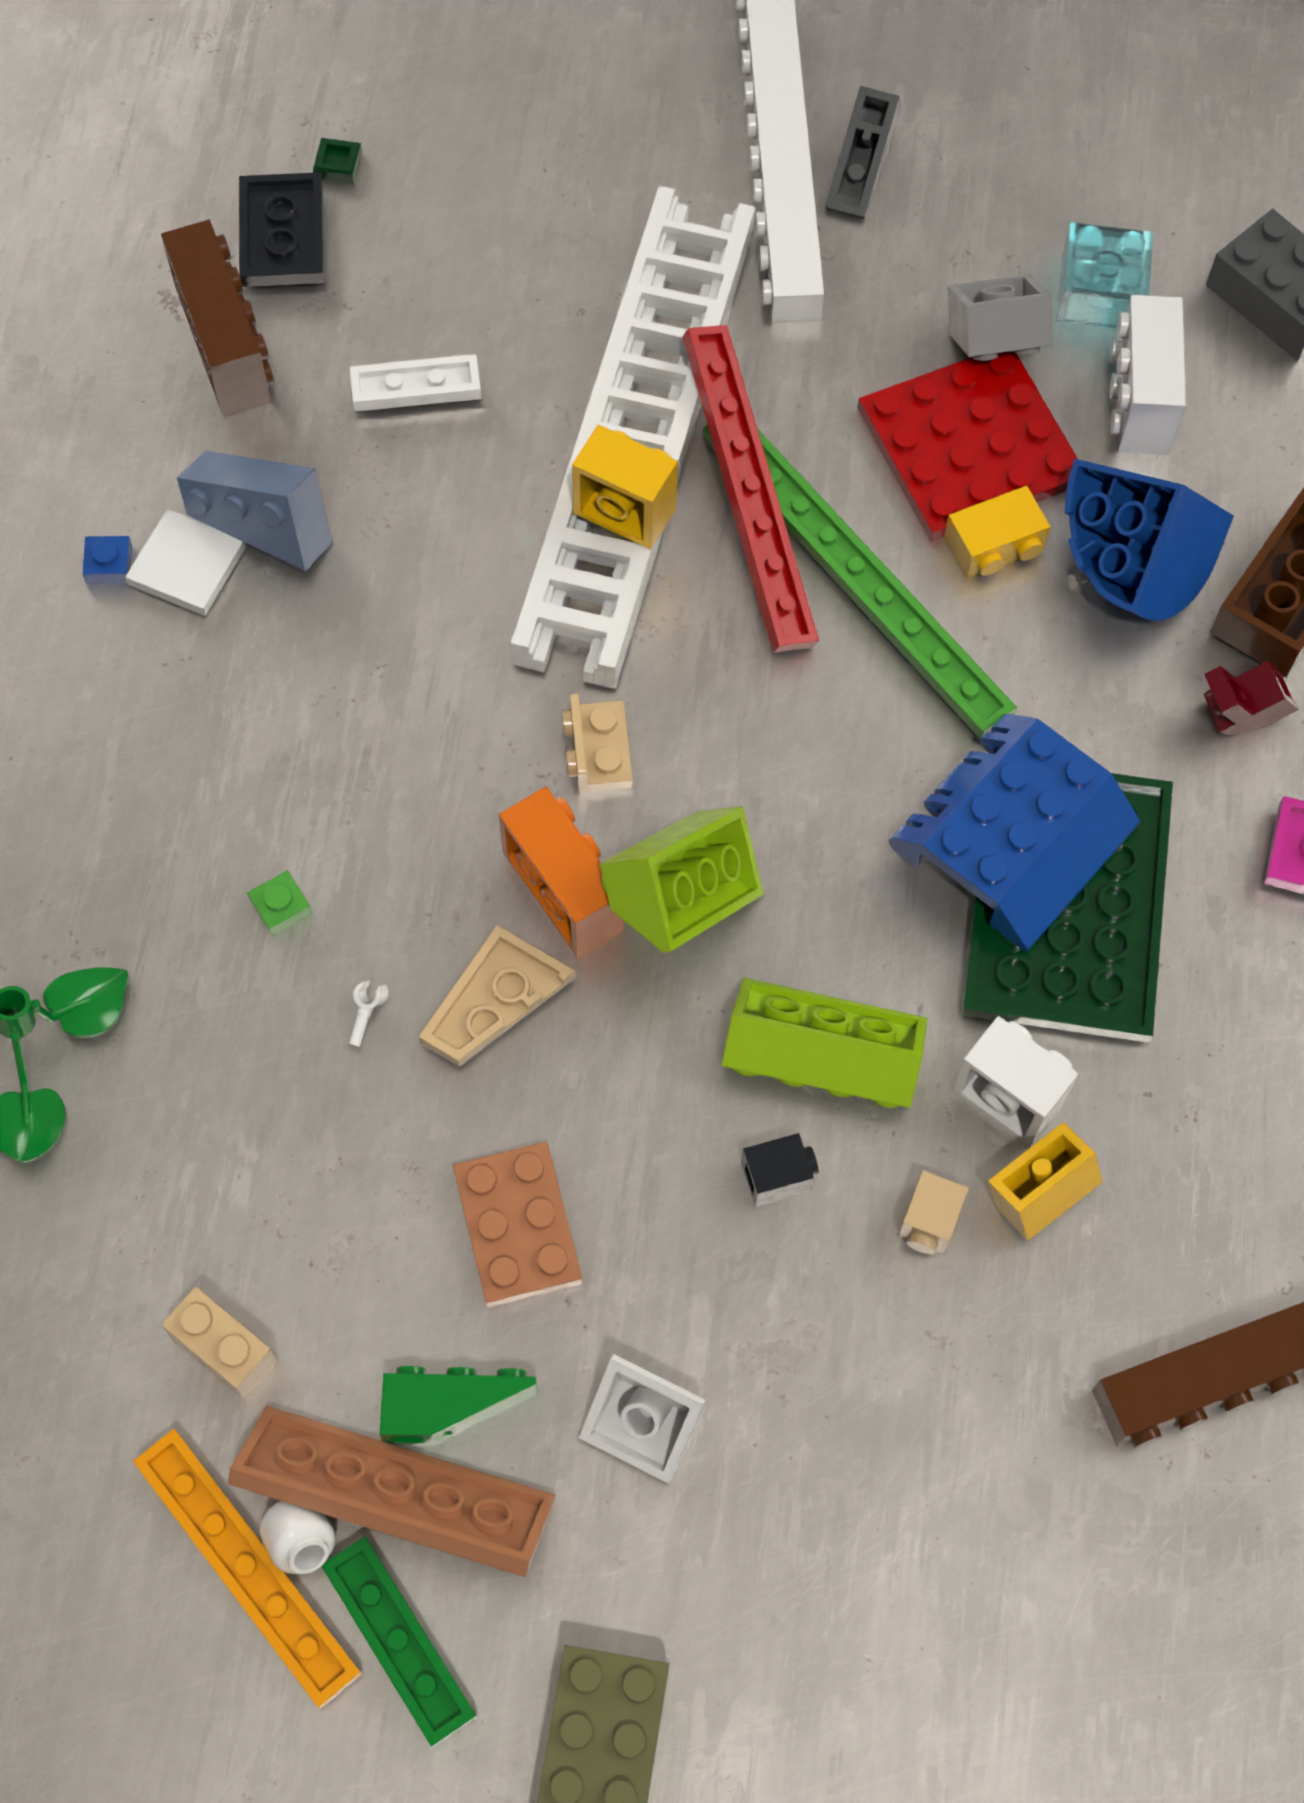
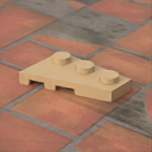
M496 925L418 1036L419 1042L460 1067L576 978V971L506 929Z

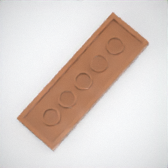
M266 1406L230 1467L228 1479L229 1485L249 1490L256 1494L268 1496L526 1577L552 1512L556 1496L270 1406Z

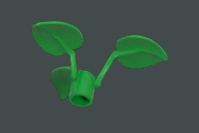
M98 967L77 970L59 976L43 992V1002L49 1011L41 1007L39 1000L34 999L31 1001L29 994L23 988L7 986L0 989V1034L11 1039L21 1093L5 1092L0 1094V1152L15 1162L29 1163L45 1155L59 1140L66 1120L64 1104L56 1091L44 1088L30 1092L21 1038H24L33 1030L36 1023V1014L49 1023L60 1019L63 1031L72 1037L92 1038L107 1032L116 1024L122 1013L129 979L127 970Z

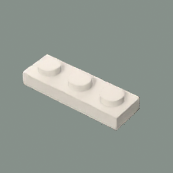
M477 354L350 366L355 412L482 399Z

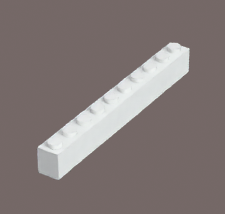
M736 0V12L744 13V18L739 19L738 23L739 44H746L747 50L741 51L742 75H749L750 81L744 82L745 107L752 106L753 112L747 113L748 139H755L756 145L750 146L751 171H758V178L753 179L754 204H761L762 211L756 212V236L764 237L765 244L759 246L760 271H767L768 279L762 280L763 305H770L772 322L821 320L824 287L795 0Z

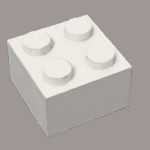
M997 1016L964 1058L952 1091L1028 1147H1031L1063 1105L1079 1073L1072 1069L1070 1061L1062 1054L1054 1050L1047 1051L1034 1042L1031 1034L1023 1026L1013 1021L1007 1022L1000 1016Z

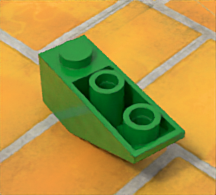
M418 1366L397 1367L396 1373H383L379 1435L383 1442L389 1444L436 1445L536 1396L538 1390L536 1377L527 1376L526 1370L517 1368L497 1370V1376L477 1375L476 1369L468 1367H451L447 1369L446 1374H426V1369Z

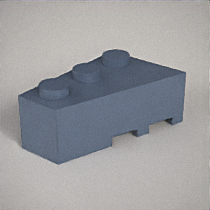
M205 451L177 477L188 516L303 571H307L333 544L315 468Z

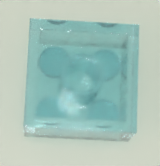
M1070 222L1062 253L1056 321L1117 328L1119 312H1126L1131 295L1149 296L1154 232Z

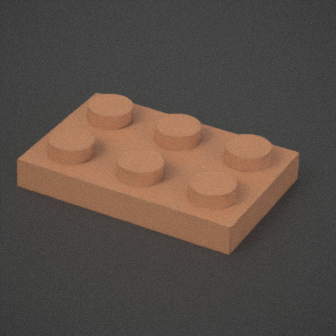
M547 1141L453 1164L487 1308L583 1284Z

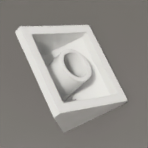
M613 1354L579 1439L669 1484L703 1417L705 1399Z

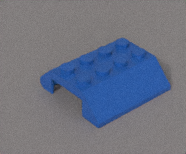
M1004 714L991 728V732H987L980 740L983 745L982 747L988 753L970 751L964 757L963 762H960L934 790V794H930L923 802L926 807L925 809L932 816L913 813L907 819V824L902 825L889 839V844L898 855L915 868L919 866L922 855L994 909L989 925L1027 953L1137 828L1140 819L1111 772L1038 718Z

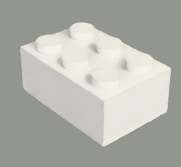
M1131 295L1126 312H1119L1117 338L1111 339L1109 348V363L1116 364V373H1112L1110 380V399H1116L1117 409L1113 408L1111 414L1110 433L1111 435H1117V452L1169 455L1186 407L1183 297Z

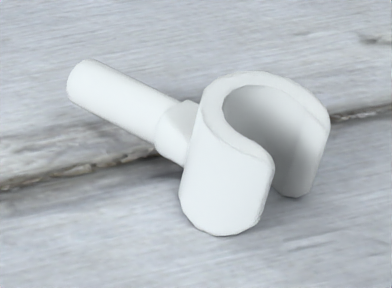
M370 980L361 982L355 987L353 998L359 1008L348 1044L360 1047L373 1008L383 1005L388 998L389 990L385 984L378 987L374 1001L370 1000L367 996Z

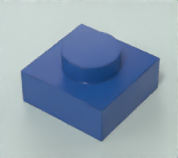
M129 536L85 537L82 573L85 583H127L125 576L131 568L132 543Z

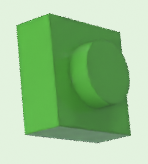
M288 870L247 892L250 902L271 936L312 914L309 903Z

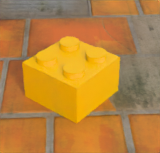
M598 424L572 463L573 513L651 550L676 511L678 461L661 449H651L632 440L622 431L610 430Z

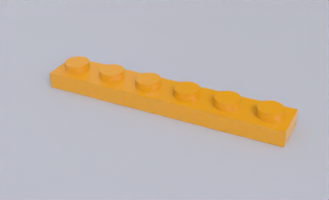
M172 1429L133 1460V1463L320 1710L362 1675L285 1572H282L273 1564L265 1546L175 1429Z

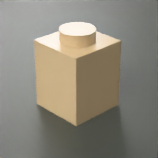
M922 1170L898 1237L906 1239L907 1245L916 1251L925 1254H934L937 1251L944 1254L951 1240L969 1187Z

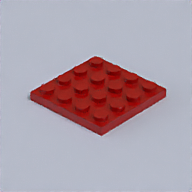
M1014 351L998 353V357L992 360L980 361L974 360L971 357L858 399L857 409L930 542L944 537L950 514L1021 487L1028 486L1036 502L1066 492L1074 459H1078L1023 363Z

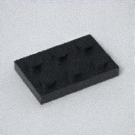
M321 172L239 176V276L243 287L325 283L324 204Z

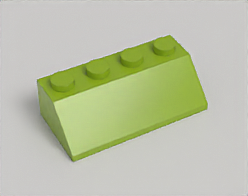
M743 806L695 812L600 863L602 885L607 893L611 911L662 952L673 951L764 894Z
M743 977L731 1017L722 1066L732 1068L736 1073L744 1076H757L760 1074L777 1078L782 1083L793 1087L809 1085L826 1089L828 1093L837 1097H851L853 1095L871 1099L876 1104L887 1108L899 1106L911 1108L923 1057L928 1018Z

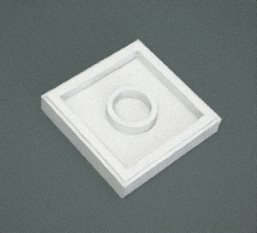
M167 508L125 578L129 586L206 617L245 551L246 543L203 522Z

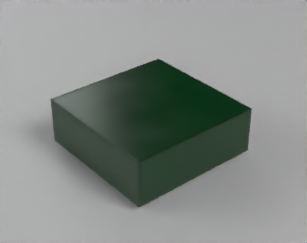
M321 138L313 172H321L322 179L325 181L354 184L362 156L361 143Z

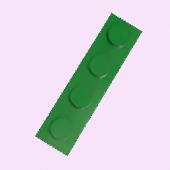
M366 1536L326 1561L321 1567L432 1749L477 1718L476 1714Z

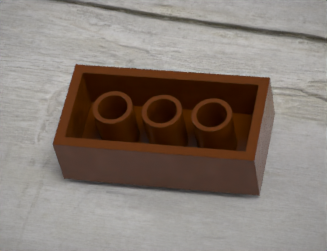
M210 219L161 233L174 286L222 416L226 417L272 403L268 385L275 384L267 360L269 359L268 350L262 334H258L254 326L257 324L249 300L244 299L241 293L244 292L238 270L236 266L232 267L230 261H226L231 259V254L224 234L216 236Z
M1304 487L1221 605L1209 632L1261 663L1267 660L1282 671L1286 678L1304 652Z

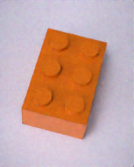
M545 786L499 813L502 851L575 957L579 959L624 931V920L611 911L607 893L602 885L601 861L598 859L601 857V853L597 844L587 832L581 835L573 824L575 816L565 799L562 797L555 799L548 787Z

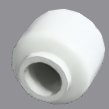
M280 1500L269 1508L262 1518L259 1528L262 1542L273 1564L282 1572L289 1574H308L319 1569L332 1553L336 1541L333 1526L327 1515Z

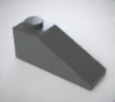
M860 86L826 202V209L865 219L889 152L902 108L900 96Z

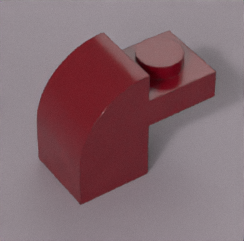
M1268 660L1237 677L1233 676L1222 666L1204 674L1210 686V689L1204 693V697L1222 734L1238 735L1264 728L1299 710L1282 671Z

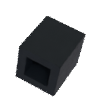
M799 1133L743 1148L741 1164L755 1208L811 1192L814 1181L813 1175L819 1174L818 1163L812 1147L803 1146Z

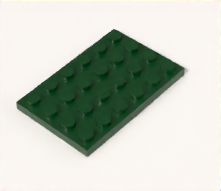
M1112 773L1140 819V823L1027 953L989 925L994 909L974 895L961 1015L995 1020L997 1016H1000L1007 1022L1013 1021L1018 1024L1147 1043L1151 1041L1154 1030L1173 782Z

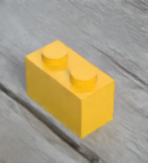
M1024 486L950 514L946 524L944 540L965 578L969 579L980 574L983 576L991 575L1000 570L1004 565L1019 559L1027 561L1036 557L1045 548L1051 526L1028 486Z
M1064 1122L988 1180L996 1209L1027 1241L1103 1182L1096 1153Z

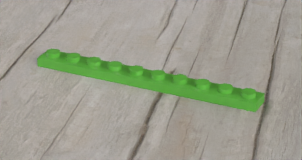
M708 425L703 427L702 437L714 449ZM758 429L787 530L980 740L987 732H991V728L1004 714L1015 715L1017 706Z

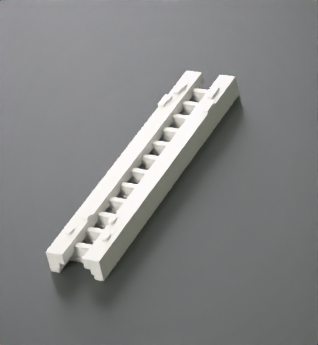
M658 186L511 640L512 665L545 672L556 635L591 642L583 669V682L616 689L663 532L651 550L625 537L624 540L590 533L591 524L595 523L573 513L572 463L599 424L610 430L622 431L632 440L651 449L658 448L668 453L673 459L678 461V484L702 403L683 340V335L687 329L656 323L655 321L657 315L691 322L689 328L727 325L732 302L754 233L755 206L739 203L738 209L734 210L733 215L724 213L719 230L712 229V227L687 222L688 205L679 203V197L675 196V189ZM678 249L711 256L710 262L677 255ZM671 282L699 288L701 291L698 296L666 289L667 283ZM651 349L680 356L678 364L644 356L646 350ZM636 383L670 391L667 399L634 392ZM625 417L659 425L657 433L653 434L622 427ZM580 560L615 569L612 577L578 570L577 568ZM568 597L603 605L601 614L598 615L565 607Z

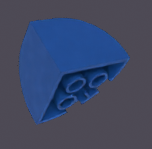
M1074 459L1070 471L1065 499V514L1069 515L1072 537L1068 539L1079 570L1086 574L1094 589L1109 602L1129 613L1148 620H1165L1184 610L1207 582L1219 557L1234 515L1183 484L1079 459Z

